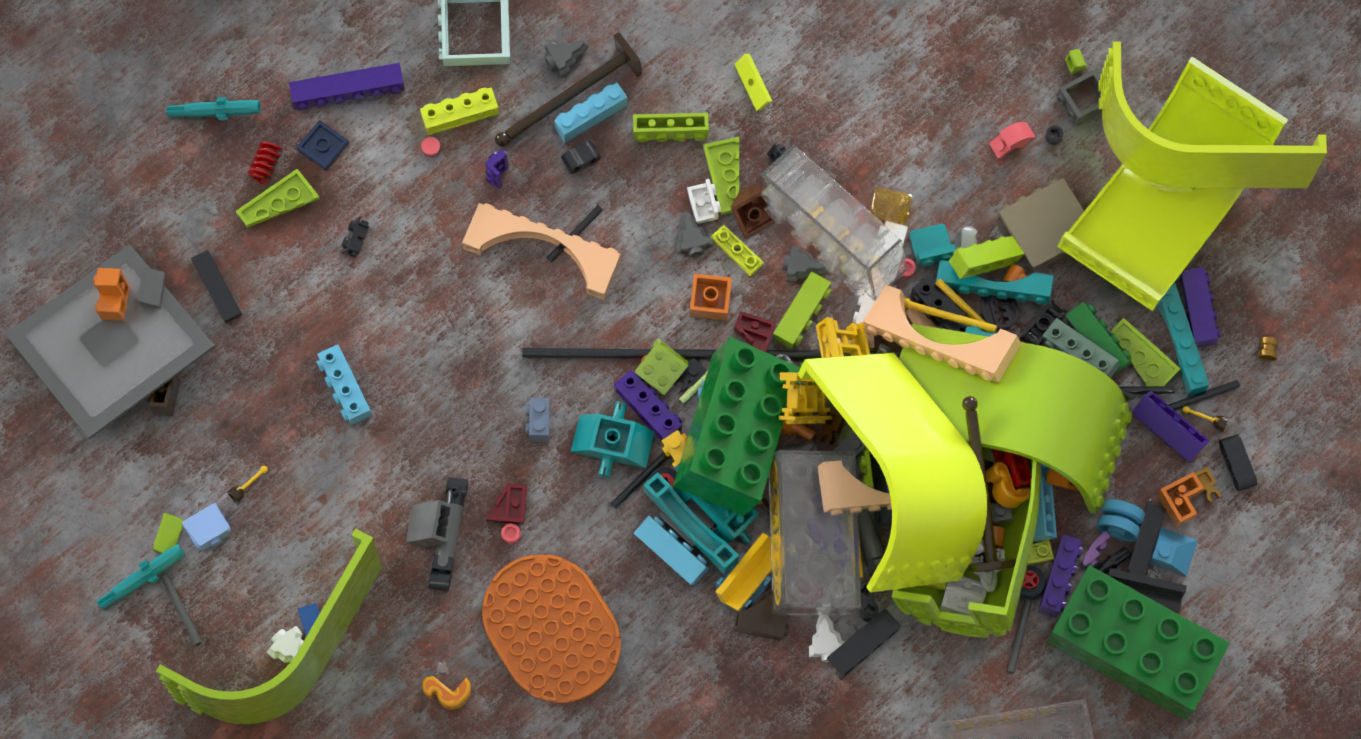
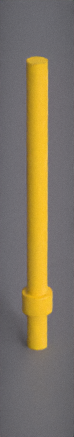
M906 298L904 303L905 310L912 309L968 326H976L993 333L997 330L996 325L911 302V299Z

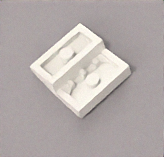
M962 577L960 581L948 582L940 611L971 616L968 611L969 602L983 604L986 590L981 585V582Z

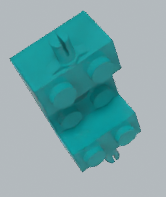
M679 464L674 468L676 471H678ZM673 488L685 503L692 498L718 525L713 532L726 541L727 544L738 536L746 545L752 540L745 530L747 525L759 515L754 508L746 515L741 516L680 489Z

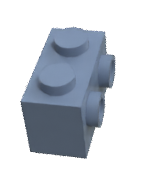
M530 398V404H526V416H530L529 423H526V434H529L530 442H549L550 399Z

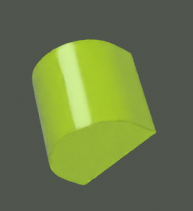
M1080 49L1071 50L1068 53L1065 61L1072 75L1080 73L1087 68Z

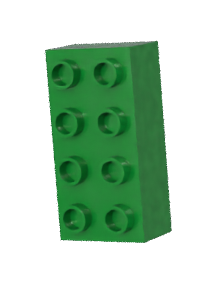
M729 337L712 355L673 487L741 516L746 515L762 499L784 420H779V416L785 414V412H782V408H787L788 389L783 388V384H786V381L780 380V372H798L799 367Z
M1090 565L1046 642L1184 720H1187L1195 710L1230 642Z

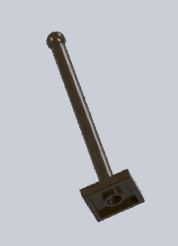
M616 33L613 37L615 48L619 53L617 56L505 130V132H499L495 136L496 144L500 147L507 146L510 140L625 63L636 77L642 74L640 58L621 33Z
M968 396L963 399L962 407L966 411L969 444L979 462L987 494V517L983 533L986 561L970 563L968 565L969 571L985 572L1015 567L1016 559L997 558L976 411L978 402L976 398Z

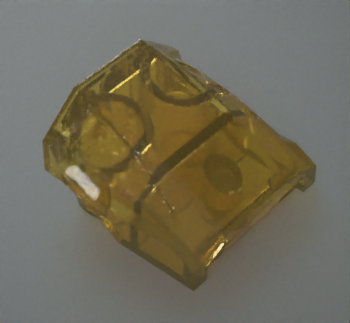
M875 188L869 222L873 221L876 224H884L886 221L906 226L912 195L900 191Z

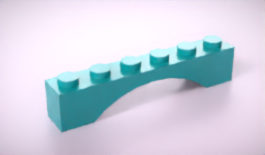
M940 260L936 281L941 278L952 290L959 291L962 294L977 293L983 297L992 295L999 299L1013 298L1020 302L1028 300L1042 305L1051 301L1054 275L1033 273L1026 278L1010 282H993L975 275L960 279L949 261Z
M1174 282L1158 303L1157 308L1163 316L1172 337L1179 367L1181 368V379L1188 397L1206 391L1209 387V382Z
M658 472L643 485V492L723 574L738 562L739 555L688 508L672 486Z

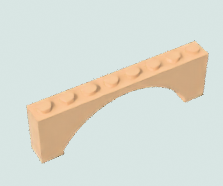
M487 203L484 205L478 204L462 242L464 250L481 256L482 252L489 247L516 238L540 239L556 246L561 243L565 246L564 251L571 256L582 271L587 284L586 293L605 300L621 260L620 253L617 250L603 248L600 244L593 241L590 243L586 242L581 237L567 235L560 229H550L547 225L540 222L536 224L524 216H514L507 210H497L494 206Z
M885 284L863 320L868 333L874 336L880 335L889 342L895 341L904 348L908 349L910 347L915 349L921 355H930L939 362L943 360L954 368L960 367L969 374H978L987 381L993 380L999 383L1021 346L1017 335L1000 329L998 333L988 338L969 344L947 345L931 341L917 333L907 321L904 307L906 298L902 290Z
M842 460L822 462L817 466L824 513L831 512V515L843 514V511L850 510V513L862 512V509H869V512L881 510L880 507H887L888 510H892L890 493L875 490L857 480L843 466Z

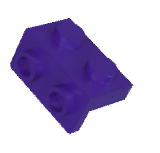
M503 149L492 153L489 160L485 162L486 180L491 186H496L498 189L502 187L501 174L509 168L507 153Z

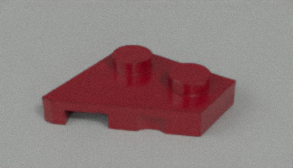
M740 311L734 331L751 346L766 352L776 327V322Z
M507 483L503 493L495 502L493 509L486 516V522L524 524L527 485Z

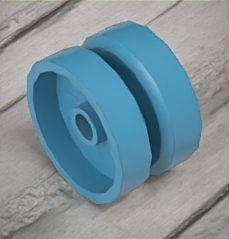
M1116 499L1105 500L1101 509L1103 515L1099 517L1096 525L1097 530L1101 533L1106 531L1111 538L1117 540L1136 541L1140 532L1138 525L1142 524L1145 512L1138 506Z

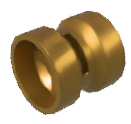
M1272 337L1260 338L1259 346L1261 350L1258 351V359L1276 361V348H1278L1279 340Z

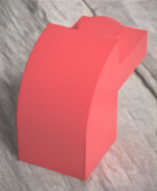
M1018 122L1000 131V135L989 144L997 158L1002 159L1013 149L1025 147L1036 137L1027 122Z

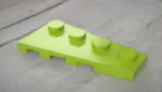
M739 137L703 144L712 184H714L716 189V199L720 203L721 215L733 213L731 205L739 193Z
M296 169L236 210V214L248 228L317 201L320 197L300 171Z
M1123 318L1110 331L1111 334L1114 333L1120 340L1118 345L1121 349L1125 348L1132 356L1130 358L1132 366L1146 386H1166L1180 371L1181 368L1126 319Z

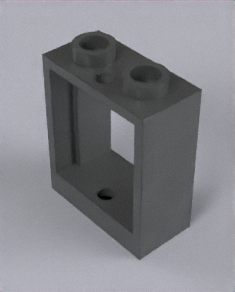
M1098 68L1060 87L1058 90L1057 100L1061 106L1064 105L1071 121L1074 120L1076 125L1102 112V109H1099L1098 103L1080 112L1068 94L1069 91L1091 81L1098 94L1101 95L1102 91H1098V81L1101 74Z

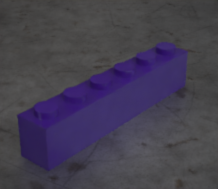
M400 63L289 82L294 110H306L313 106L324 107L330 103L341 104L347 100H362L364 97L369 96L380 97L386 93L397 94L405 90Z

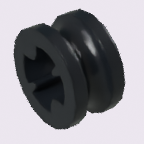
M1055 125L1049 127L1046 133V140L1050 144L1061 142L1063 130ZM1051 132H1053V134H1054V132H1057V133H1058V135H1057L1058 138H1056V136H1055V138H1052V137H1051V134H1052Z

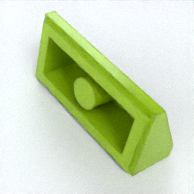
M167 513L163 514L153 545L154 553L162 554L178 544L183 528L181 522L185 520Z

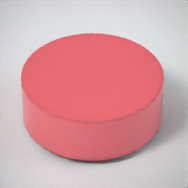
M427 137L423 140L421 147L422 152L426 156L433 157L440 152V142L438 139Z
M904 258L898 262L896 270L900 277L910 278L915 273L916 265L911 259Z
M513 523L506 524L501 530L503 541L508 544L518 542L521 537L520 528Z

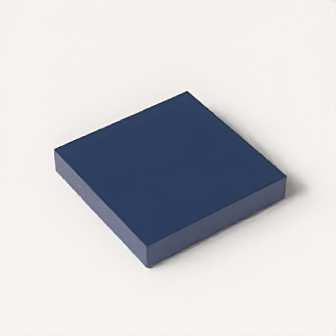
M319 120L299 143L296 150L326 171L347 147L349 141Z

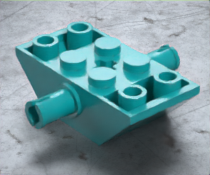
M615 402L612 417L602 414L579 415L571 453L601 459L598 476L602 478L604 471L605 478H610L613 462L644 469L647 467L655 432L637 422L624 420L627 404L623 402L621 409L620 402ZM612 437H615L616 441L612 442L610 440L612 439Z

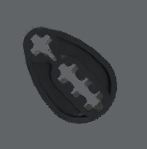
M996 277L987 279L993 282H1002ZM992 295L987 297L981 296L980 303L983 320L989 324L996 325V331L1000 329L1006 331L1014 326L1019 315V308L1015 299H999ZM995 300L1002 303L1000 310L1005 312L1003 313V320H1007L1005 325L1001 322L999 323L1000 315L996 314L998 307L993 305Z

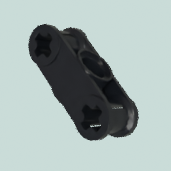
M1051 300L1031 326L1023 332L1019 341L1040 346L1044 340L1043 334L1056 318L1062 321L1068 311L1062 310L1054 304V300ZM1044 323L1047 325V328H1042L1039 324Z

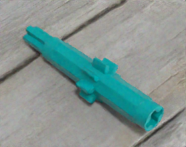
M217 97L216 102H200L166 107L168 117L217 116L219 121L228 120V117L232 115L260 114L261 112L259 100L228 101L227 97Z
M176 544L150 562L145 559L138 564L139 570L118 583L110 592L96 600V602L104 610L118 599L121 600L148 581L151 584L155 583L160 579L158 574L175 564L186 554L180 545Z

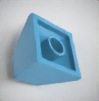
M1160 528L1149 564L1186 577L1198 540Z

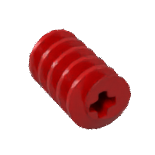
M261 142L259 144L260 149H257V155L253 158L254 162L251 163V168L247 172L252 179L266 185L269 182L265 178L272 177L268 171L273 172L275 170L270 165H277V161L274 158H280V155L276 152H282L283 149L274 143Z

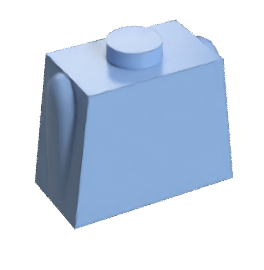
M216 503L181 522L196 548L202 549V551L211 546L219 545L222 539L230 535L229 532L231 531L229 524Z

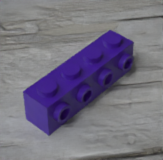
M1204 267L1184 270L1180 275L1189 325L1197 347L1216 345L1218 338H1220L1219 326H1215L1217 313L1216 309H1212L1211 305L1213 293L1208 290L1207 284H1210L1209 274L1205 273Z
M630 370L614 383L616 393L650 430L655 432L654 434L661 442L675 431L681 432L682 420L677 414L673 415L669 411L670 408L664 400L660 401L656 397L657 393L651 386L647 387L643 383L644 379Z
M1152 390L1144 395L1131 411L1139 421L1144 422L1150 427L1151 432L1159 435L1166 445L1173 447L1181 458L1189 462L1195 459L1209 442L1204 435Z
M1065 534L1062 535L1038 612L1056 618L1059 612L1064 611L1066 601L1063 599L1065 593L1069 594L1072 586L1069 580L1070 576H1074L1078 565L1074 563L1076 557L1080 558L1083 547L1080 544L1082 540Z

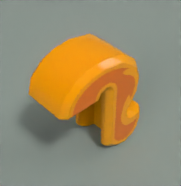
M997 462L986 471L987 482L994 484L992 489L993 497L1003 507L1017 508L1030 497V489L1015 490L1008 468L1004 463Z
M429 676L423 680L422 690L429 699H432L433 695H437L439 704L443 708L454 710L459 709L470 698L471 684L466 677L455 692H452L434 676Z

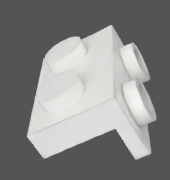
M706 179L704 184L687 187L696 223L700 224L717 220L721 207L719 201H715L714 195H716L714 184H711L710 180Z

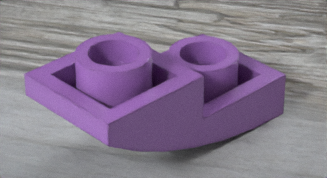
M1106 531L1089 548L1080 567L1082 570L1086 569L1089 565L1094 567L1098 563L1099 552L1108 546L1107 542L1110 536Z

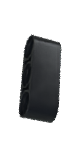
M1236 434L1220 439L1219 447L1236 490L1241 491L1257 486V478L1241 437Z

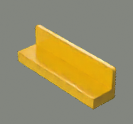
M761 534L715 591L722 603L736 611H740L773 569L772 541L767 534ZM773 545V560L774 550L775 552L779 550V548L777 549V546ZM780 548L782 558L785 554V551Z

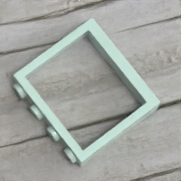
M438 0V9H441L442 14L438 15V25L442 26V31L438 32L439 43H442V48L439 49V60H443V66L510 64L509 0ZM501 2L502 53L449 55L448 3Z

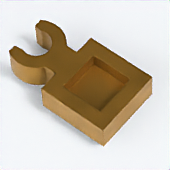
M1208 466L1195 473L1204 487L1202 492L1206 493V501L1209 504L1213 501L1210 494H1215L1217 499H1219L1221 493L1213 487L1217 484V481Z

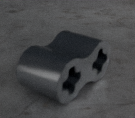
M587 141L579 147L565 152L561 159L569 173L574 174L587 166L597 163L601 156L593 142Z
M869 582L861 583L856 595L861 603L860 617L865 622L872 620L879 611L878 605L874 601L875 592L870 593L867 589ZM864 589H866V591L869 593L868 596H865V593H862ZM867 608H869L870 611H873L872 615H869V613L866 612Z

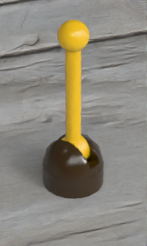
M1188 406L1182 408L1183 413H1191L1212 421L1215 429L1224 432L1228 417L1219 415L1212 418L1191 410Z
M262 466L260 471L242 487H232L227 491L229 497L235 503L240 502L244 497V489L261 474L267 473L268 468Z

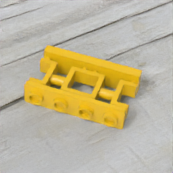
M826 317L816 325L822 358L844 357L843 353H850L851 356L870 355L864 323H859L858 325L851 323L846 327V330L838 329L837 320ZM837 338L841 340V343H837Z
M780 372V380L786 381V384H783V388H787L788 392L787 408H782V412H785V414L780 415L779 420H786L785 424L825 423V420H832V416L827 415V412H830V408H825L826 395L817 384H814L813 379H801L798 376V372ZM795 381H801V384H795Z

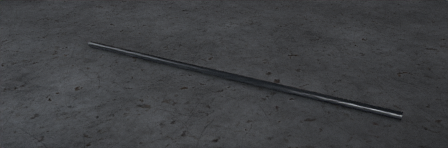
M522 348V357L643 358L652 349ZM717 349L673 350L685 359H712V355ZM820 350L766 351V353L775 357L779 354L786 355L790 360L822 358ZM902 351L891 352L897 354V357L899 358ZM843 353L844 356H851L850 353Z

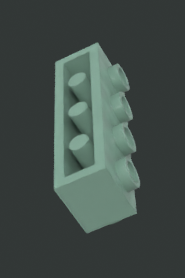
M1057 318L1043 334L1046 347L1077 357L1096 367L1109 378L1112 377L1120 366L1118 359Z

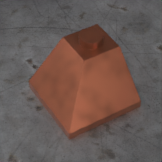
M756 183L740 191L731 205L732 212L745 239L777 221L764 189Z

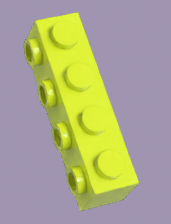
M492 87L488 89L481 88L471 94L464 93L457 98H447L442 100L441 103L427 104L420 108L427 135L499 115V108Z

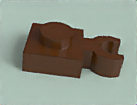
M830 410V412H827V415L832 416V420H825V423L821 424V427L825 430L820 433L819 440L824 443L825 438L829 436L828 443L833 445L835 442L834 434L835 432H841L845 419L839 412Z

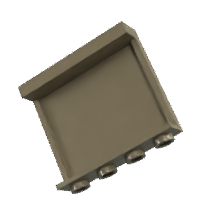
M1062 178L1051 181L1043 189L1041 187L1035 189L1027 197L1022 196L1010 206L1009 204L1002 206L999 209L997 220L1001 219L1011 236H1014L1025 253L1023 256L1028 262L1027 268L1032 274L1068 255L1057 246L1066 231L1070 230L1084 210L1065 179Z

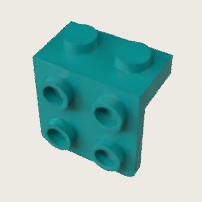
M944 224L909 232L910 242L918 267L930 266L940 262V260L949 261L954 255L953 252L956 250L955 244L951 245Z

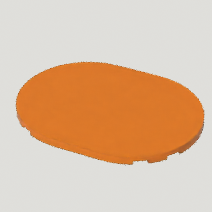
M529 555L509 563L492 579L485 593L482 605L484 629L506 669L525 692L546 702L572 703L593 695L608 682L617 667L620 657V632L610 609L590 578L581 568L555 555Z

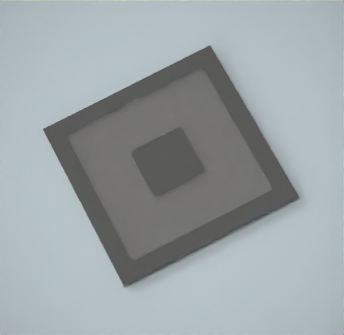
M130 244L5 334L88 439L94 437L215 348V345L165 285L163 286L160 308L140 306L138 296L143 268H149V266ZM98 268L121 269L130 285L124 321L101 320L95 310V304L99 301L100 295L93 284V279L97 275Z

